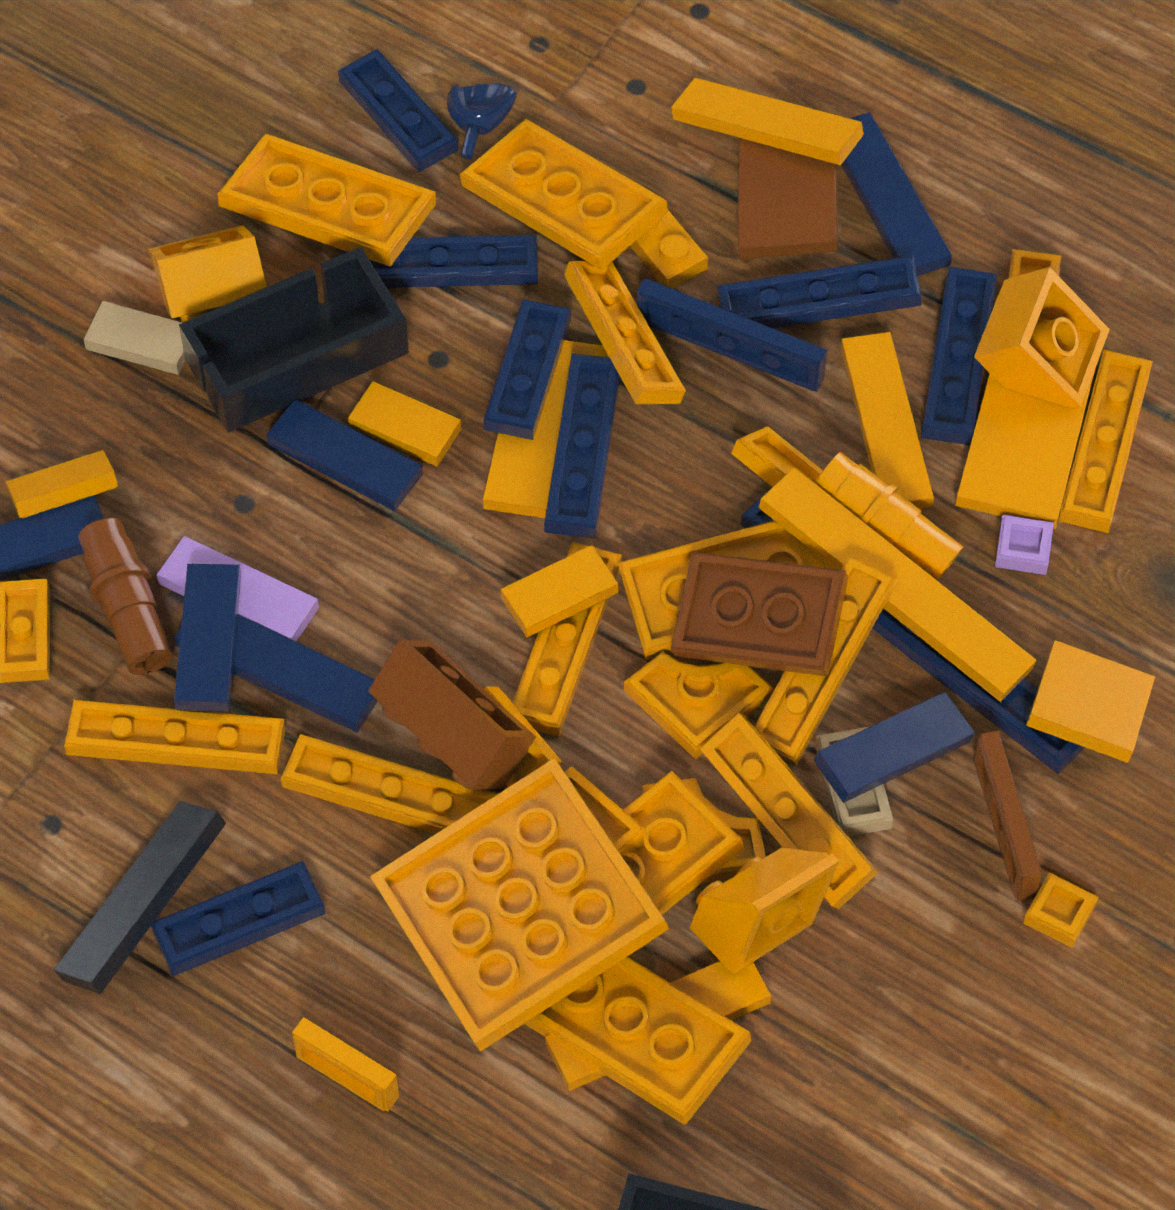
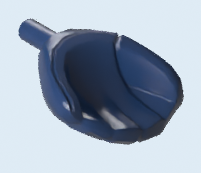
M484 83L461 87L460 85L452 86L447 95V109L453 121L466 132L460 155L462 158L472 159L478 135H485L491 132L508 115L517 95L511 86L501 83H491L490 85Z

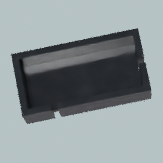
M361 247L320 264L324 300L326 301L319 304L316 275L312 268L179 324L185 360L203 391H207L208 399L228 433L288 407L294 399L302 401L409 353L406 318Z

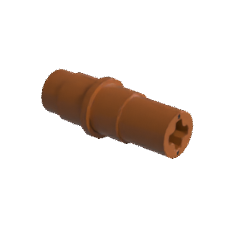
M105 518L94 521L85 526L78 535L84 552L83 559L92 581L90 586L91 596L94 601L101 604L108 626L114 631L128 671L133 675H144L158 671L171 662L173 653L157 614V604L149 586L152 581L150 571L140 563L134 544L128 538L122 521L117 518Z

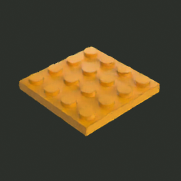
M555 758L370 876L480 1052L669 930L665 919Z

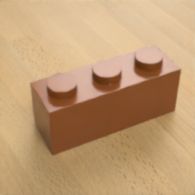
M399 640L368 690L383 705L382 711L389 719L406 726L418 738L416 742L423 751L440 758L453 770L452 777L460 785L473 791L505 788L536 738L531 731L444 652L428 640Z

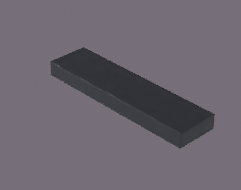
M183 801L177 804L55 967L54 971L62 981L98 994L103 992L226 825V822L217 811Z

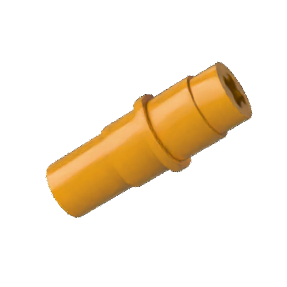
M839 452L831 460L815 482V484L937 581L948 570L964 548V546L922 515V511L899 494L897 492L898 485L894 482L888 485L865 466L856 464L842 452Z

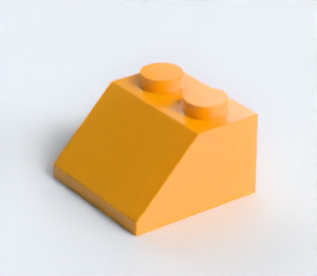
M244 225L148 249L166 310L172 319L180 317L182 323L210 312L209 309L224 306L267 287L255 236Z
M1048 267L1004 280L974 358L1004 388L1075 409L1081 407L1110 329Z
M780 848L764 859L756 856L746 862L736 876L724 883L720 880L714 881L699 894L696 899L698 907L690 925V930L734 975L813 924L839 864V860L832 853Z

